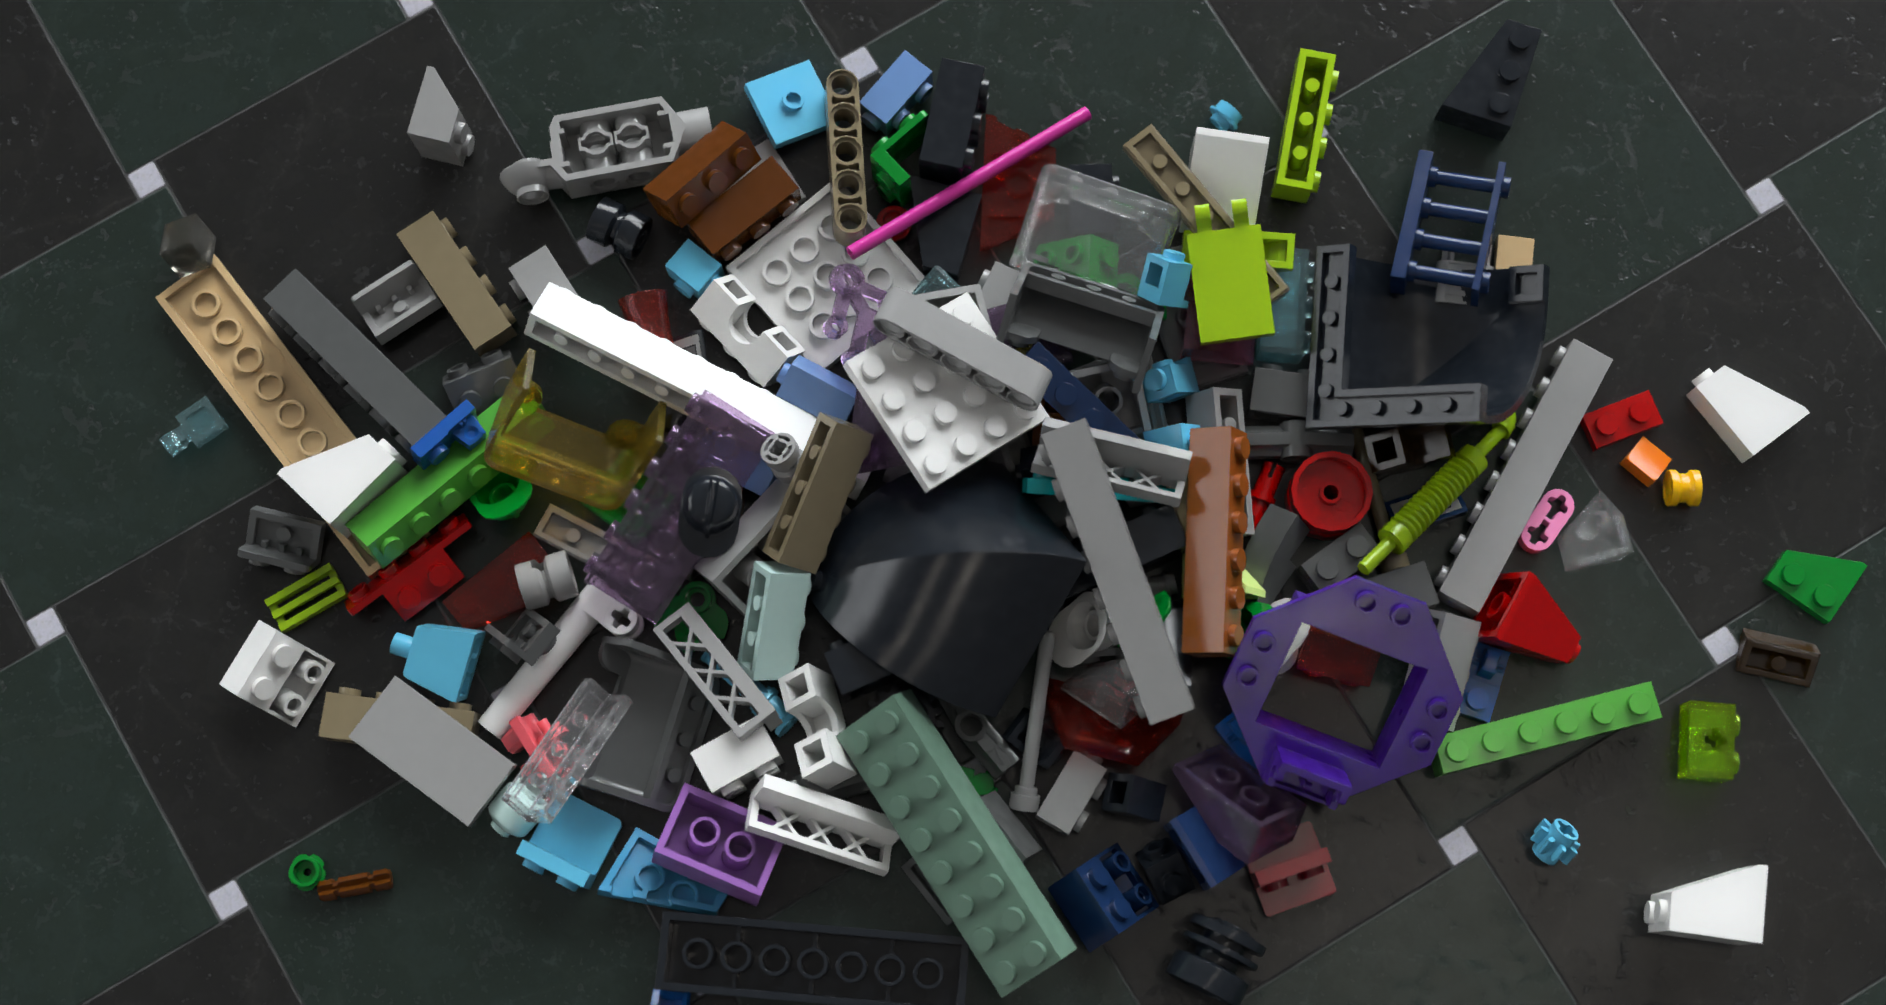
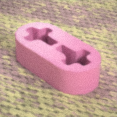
M1553 489L1540 498L1518 539V543L1524 551L1530 554H1538L1546 550L1554 542L1574 511V500L1567 491ZM1561 500L1560 508L1564 513L1559 511L1549 519L1546 515L1552 506L1548 501ZM1540 524H1543L1546 527L1540 537L1544 540V543L1538 541L1536 544H1532L1529 541L1531 534L1527 531H1534Z

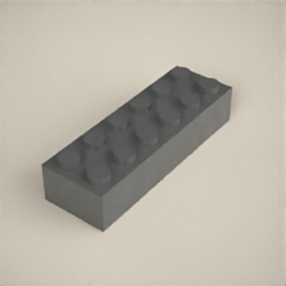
M296 268L263 298L272 307L267 314L366 412L373 407L369 414L392 437L398 432L399 434L394 439L411 456L410 448L446 417L422 391Z

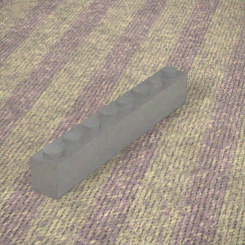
M1573 339L1565 348L1561 345L1558 347L1549 364L1555 367L1549 379L1543 376L1533 393V396L1538 398L1533 409L1528 407L1525 409L1516 427L1522 429L1516 441L1511 438L1509 439L1500 455V458L1505 460L1499 472L1492 471L1483 487L1484 490L1488 491L1483 503L1481 504L1477 501L1466 521L1471 523L1466 535L1459 533L1449 551L1454 554L1449 567L1442 565L1433 580V585L1437 586L1436 593L1439 601L1470 618H1473L1481 611L1613 361L1612 358L1576 339Z
M1083 418L1041 434L1044 442L1038 445L1045 466L1052 464L1057 479L1051 481L1059 502L1066 500L1071 514L1065 517L1072 538L1079 536L1084 551L1080 553L1087 560L1084 571L1086 574L1093 572L1098 587L1092 589L1099 610L1106 608L1112 622L1106 624V629L1112 645L1120 644L1125 659L1120 660L1119 663L1127 683L1134 681L1139 695L1134 696L1133 700L1140 718L1147 717L1150 725L1193 710L1195 707L1087 419Z

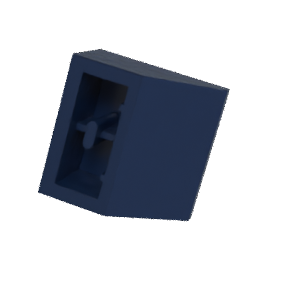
M1118 842L1047 888L1089 953L1159 907L1150 889L1145 885Z

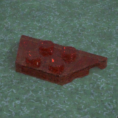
M986 114L984 165L1029 140L1031 137L1018 128L1014 130L998 122L997 117ZM1047 145L983 183L980 251H987L1053 222L1056 148Z
M1049 678L1046 705L1065 749L1139 766L1181 724L1184 715L1182 713L1150 725L1147 717L1140 718L1133 698Z

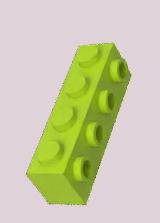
M1303 48L1299 51L1294 66L1271 194L1273 198L1306 204L1311 192L1317 193L1321 172L1316 171L1317 160L1323 159L1327 144V138L1322 137L1324 125L1329 126L1333 111V104H1328L1330 92H1335L1339 77V71L1334 70L1335 54Z

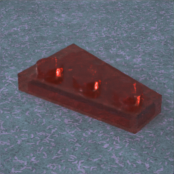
M527 532L444 599L442 603L463 628L476 629L507 617L510 613L526 608L517 582L514 565L533 559L543 563L544 557L548 554L533 535Z

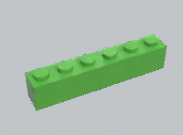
M520 385L514 386L477 417L478 422L486 431L487 437L470 451L455 440L449 448V454L442 462L437 465L431 464L425 470L417 465L345 524L360 547L383 569L555 428L543 405Z
M1649 681L1446 733L1431 764L1436 778L1650 723L1662 718L1652 682Z

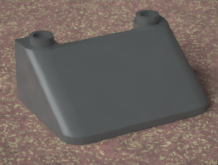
M603 636L598 653L599 661L604 669L619 676L593 755L589 756L583 753L568 755L562 761L556 779L658 811L672 812L684 783H690L696 765L690 752L702 746L714 707L672 654L632 639ZM694 662L690 664L693 668L709 669ZM700 676V678L706 684L707 677ZM714 677L712 693L718 696L720 681L719 678Z

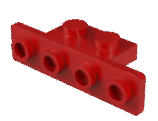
M462 513L459 516L452 515L439 524V531L428 539L425 537L421 538L408 548L407 551L409 553L399 561L393 560L384 569L381 568L377 572L379 576L368 584L362 582L355 586L348 593V599L344 602L351 616L357 614L383 594L406 622L462 580L465 575L444 548L472 527L467 516Z

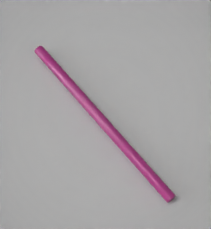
M1087 107L1079 109L847 246L846 250L853 260L1091 120L1092 115Z

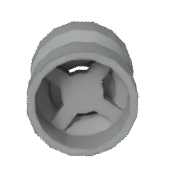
M784 432L775 433L763 442L761 457L766 465L771 468L777 480L790 484L803 450L799 448L796 440L790 434Z

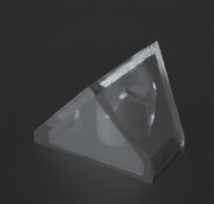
M1601 490L1562 534L1556 537L1565 571L1618 561L1633 552L1624 515Z

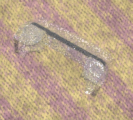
M1047 164L1041 168L1009 265L1015 267L1020 273L1023 265L1026 263L1039 264L1137 295L1147 253L1163 255L1164 249H1170L1181 212L1177 207L1165 201L1059 165Z

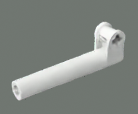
M594 575L580 592L579 596L576 597L555 623V626L561 631L556 636L557 641L554 647L547 654L541 655L533 666L525 661L478 722L501 740L504 734L511 728L509 721L516 716H521L598 623L616 637L635 640L644 630L642 615L623 599L615 589L600 577ZM622 616L631 621L627 627L618 622Z

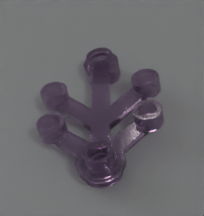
M841 264L830 272L829 284L836 296L832 314L823 323L824 334L832 340H837L848 330L846 315L849 304H851L856 313L850 348L841 356L842 365L851 359L850 355L855 357L865 351L868 335L874 345L887 338L886 335L874 327L873 319L877 311L870 308L865 300L866 298L878 303L879 308L887 291L866 283L862 270L854 264ZM832 323L838 326L839 331L833 328Z

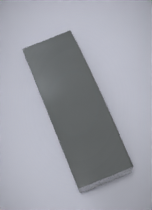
M1272 503L1262 516L1254 530L1255 534L1251 536L1245 548V569L1265 589L1266 597L1248 599L1245 602L1272 604L1296 569V566L1290 559L1310 531L1309 527L1297 514Z

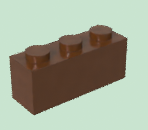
M721 121L712 129V132L702 137L647 184L643 190L659 216L683 228L756 165L761 158L745 131Z
M771 156L716 198L687 223V226L692 236L711 257L719 263L722 260L729 261L741 252L742 245L752 237L758 239L770 229L772 221L780 215L786 217L798 207V201L801 200L800 190L774 157Z

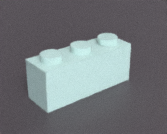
M754 561L737 660L738 664L753 681L778 680L795 670V666L799 661L798 647L800 635L805 626L804 612L806 600L812 585L810 572L790 567L777 561Z

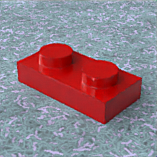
M1647 390L1586 413L1580 423L1594 452L1659 427L1664 422L1650 391Z

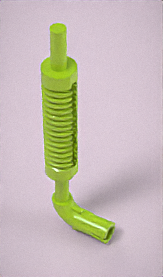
M1516 412L1504 421L1492 423V429L1475 447L1469 444L1461 447L1455 453L1456 456L1452 457V459L1450 458L1443 465V468L1441 467L1421 487V490L1419 489L1417 494H1414L1412 499L1410 498L1408 503H1405L1404 507H1401L1399 512H1396L1395 516L1391 517L1390 522L1388 521L1378 531L1380 542L1357 565L1363 574L1369 575L1391 552L1398 555L1403 554L1440 514L1488 467L1485 456L1502 439H1508L1514 431L1517 419Z

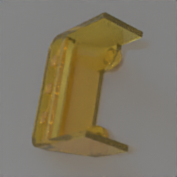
M529 348L505 388L486 441L484 451L485 462L495 470L598 509L614 510L619 508L625 502L663 444L667 403L659 401L644 425L633 420L621 419L613 422L605 434L540 409L539 406L542 402L543 392L541 387L531 380L536 351Z

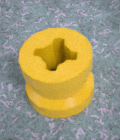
M1667 470L1663 478L1665 505L1672 507L1677 506L1679 503H1686L1690 507L1700 505L1703 491L1700 471L1689 470L1687 473H1679L1676 470Z

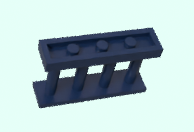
M1419 150L1391 270L1390 293L1405 295L1407 283H1414L1415 279L1472 288L1470 306L1478 307L1480 295H1487L1489 291L1491 273L1485 271L1501 198L1508 199L1512 178L1505 177L1507 162L1499 161L1496 179L1440 171L1438 166H1433L1434 152ZM1436 185L1492 193L1489 210L1432 202V198L1427 197L1429 187L1436 188ZM1429 216L1485 224L1482 242L1425 233V229H1420L1422 219H1429ZM1423 247L1479 257L1475 274L1418 265V261L1413 260L1415 250L1421 251Z

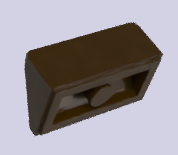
M1743 628L1735 670L1810 688L1821 653L1813 643Z

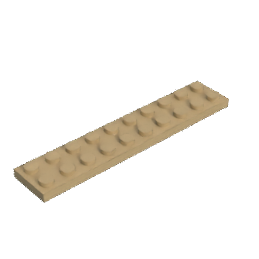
M215 254L155 297L284 467L357 439ZM326 521L365 574L371 580L378 575L377 572L382 567L360 547L352 534L346 538ZM427 532L423 537L427 538L431 534ZM407 550L404 551V552H403L401 555H399L395 560L397 561L399 558H401L403 555H405L408 551H407Z

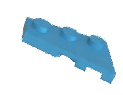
M637 827L603 880L597 895L714 916H717L729 896L652 863L653 853L659 839Z

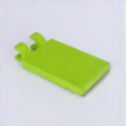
M1246 198L1231 200L1234 228L1212 231L1209 204L1194 206L1198 233L1186 235L1190 264L1193 265L1191 273L1201 346L1275 336L1261 224L1249 225Z

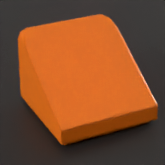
M1642 436L1619 464L1649 487L1659 478L1672 459Z

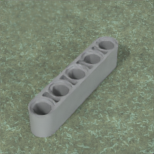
M891 287L888 289L873 319L874 327L884 335L1024 410L1035 411L1038 409L1053 376L1052 372L1039 362L902 288Z

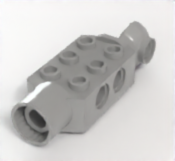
M659 96L555 115L549 126L552 158L544 160L540 158H525L515 161V163L506 167L500 173V181L510 193L517 197V201L523 205L542 203L549 198V190L560 188L572 199L647 185L702 137L712 132L708 107L675 112L663 97Z

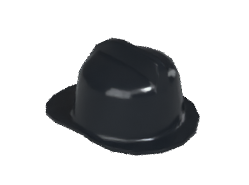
M706 467L694 472L685 483L679 511L678 535L683 546L694 555L703 558L717 557L725 553L735 542L742 508V489L738 480L729 471L718 467Z

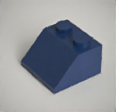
M1205 800L1163 826L1203 891L1214 887L1246 866L1242 858L1246 857L1242 846L1235 837L1228 838L1221 827L1226 824L1222 814L1214 804L1209 807Z

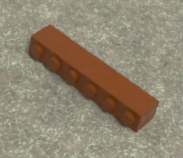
M1233 426L1190 428L1189 451L1193 453L1188 470L1181 653L1197 658L1234 657L1244 636L1241 626V609L1245 604V592L1242 588V571L1246 567L1243 537L1248 527L1244 508L1245 496L1249 491L1246 459L1250 455V443L1247 433Z

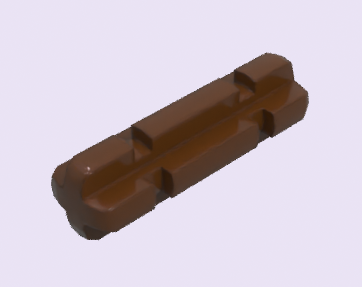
M385 868L375 870L373 874L364 872L338 877L337 881L335 879L319 881L317 884L318 896L321 901L326 902L336 900L338 896L347 898L373 893V889H376V891L388 890L393 888V875L390 869Z

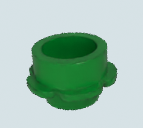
M307 854L297 856L293 860L288 872L290 882L296 884L299 890H313L319 881L325 880L324 861L315 854L311 856ZM309 868L311 874L306 876L304 871Z

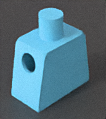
M422 624L416 627L413 637L397 632L391 641L390 653L407 659L403 671L405 678L456 703L466 700L468 697L486 632L446 625Z

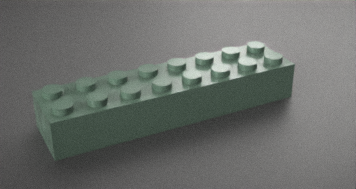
M911 689L890 696L836 735L1001 998L1077 949Z

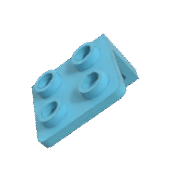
M559 790L554 793L530 841L522 840L516 854L525 858L522 865L541 875L547 869L559 875L555 881L556 883L574 892L577 891L579 886L590 890L622 828V822L617 817L563 790Z

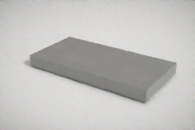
M394 676L348 736L468 827L473 825L517 766L397 676Z

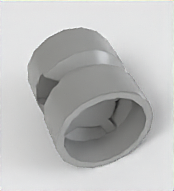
M566 550L546 555L543 563L533 559L514 565L520 592L528 611L549 605L551 598L561 602L579 596L578 586Z

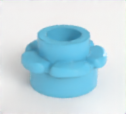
M1220 100L1216 106H1210L1209 109L1212 116L1209 120L1216 128L1223 131L1238 129L1237 124L1241 121L1242 116L1231 104Z

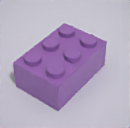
M684 783L656 845L651 862L753 906H757L783 843L745 831L748 809L688 783ZM758 814L757 821L771 826L778 823L775 820Z

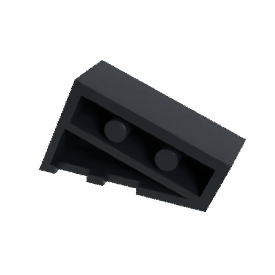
M1507 19L1443 102L1434 120L1503 141L1512 126L1542 30Z

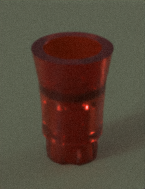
M653 289L641 291L622 297L617 301L626 321L634 322L640 328L660 338H665L674 344L668 313L667 290Z

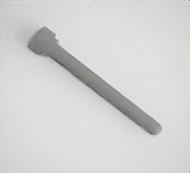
M1048 630L1038 646L1020 783L1015 785V791H1011L1009 808L1023 812H1038L1040 795L1037 794L1038 788L1034 787L1055 641L1054 634Z

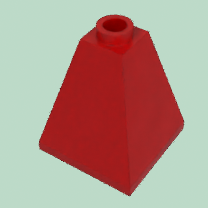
M1530 571L1500 573L1481 611L1472 619L1481 622L1478 642L1501 650L1551 663L1567 664L1572 663L1578 657L1581 646L1578 644L1581 636L1538 577Z

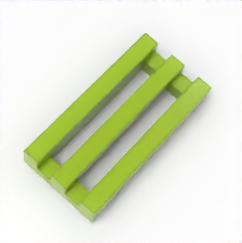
M327 563L264 601L267 607L270 608L273 618L278 622L281 632L287 633L347 598L348 592L333 565ZM325 577H330L327 581L279 608L278 605ZM334 586L336 587L337 591L292 618L285 619L284 616Z

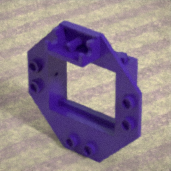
M1356 575L1310 594L1295 590L1289 602L1254 615L1222 681V686L1261 780L1266 785L1271 787L1274 785L1327 805L1328 808L1336 810L1338 804L1345 805L1349 796L1431 765L1463 701V696L1426 602ZM1302 623L1414 665L1372 751L1261 709Z

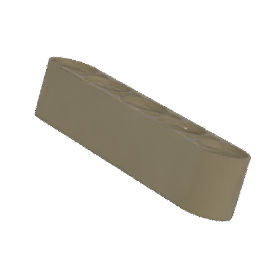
M838 69L830 73L827 78L824 98L830 198L834 238L839 244L849 246L865 236L868 217L859 83L853 72L846 69ZM844 88L848 90L849 93L846 95H839L834 92V89ZM838 121H847L852 126L849 128H840L835 123ZM840 154H849L854 159L852 161L845 162L840 160L837 156ZM851 187L857 193L850 196L844 195L840 192V189ZM848 220L854 221L859 227L852 230L846 229L841 223Z

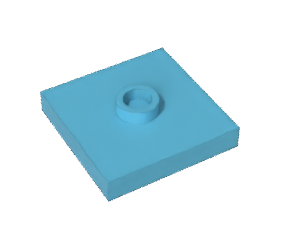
M809 60L745 83L744 90L774 150L826 130L825 90Z

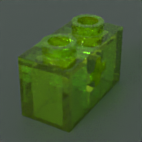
M1695 700L1680 704L1677 779L1720 783L1734 780V774H1737L1740 764L1739 753L1735 752V737L1739 735L1741 726L1740 716L1736 714V704ZM1709 736L1710 740L1715 741L1716 747L1712 748L1711 744L1705 743V737Z

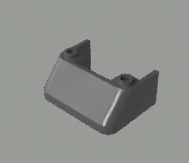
M1026 263L1023 265L1010 292L996 339L1002 343L1007 339V342L1013 346L1026 348L1028 344H1035L1039 338L1109 360L1108 366L1114 371L1113 375L1123 381H1134L1132 393L1139 394L1157 340L1165 308L1132 293L1043 265Z

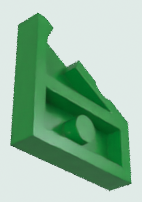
M1785 550L1780 554L1762 582L1825 625L1832 620L1868 565L1858 561Z

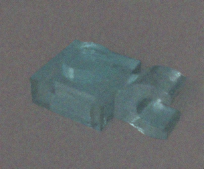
M204 396L176 415L175 418L181 425L162 436L159 441L167 452H170L174 457L181 453L191 441L200 448L227 430L229 426L208 397Z

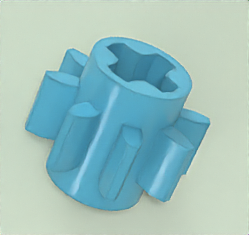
M1544 818L1533 830L1534 834L1530 838L1535 842L1532 847L1535 855L1548 865H1555L1559 860L1568 865L1578 852L1576 850L1581 846L1576 841L1579 837L1577 830L1569 822L1560 818L1555 819L1552 824Z

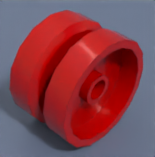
M1336 451L1317 453L1304 460L1289 481L1284 498L1286 510L1297 514L1309 527L1308 537L1323 541L1337 539L1357 525L1370 509L1373 497L1371 478L1364 466L1348 454ZM1324 493H1325L1326 496H1331V495H1333L1334 499H1333V500L1327 499V498L1324 496Z

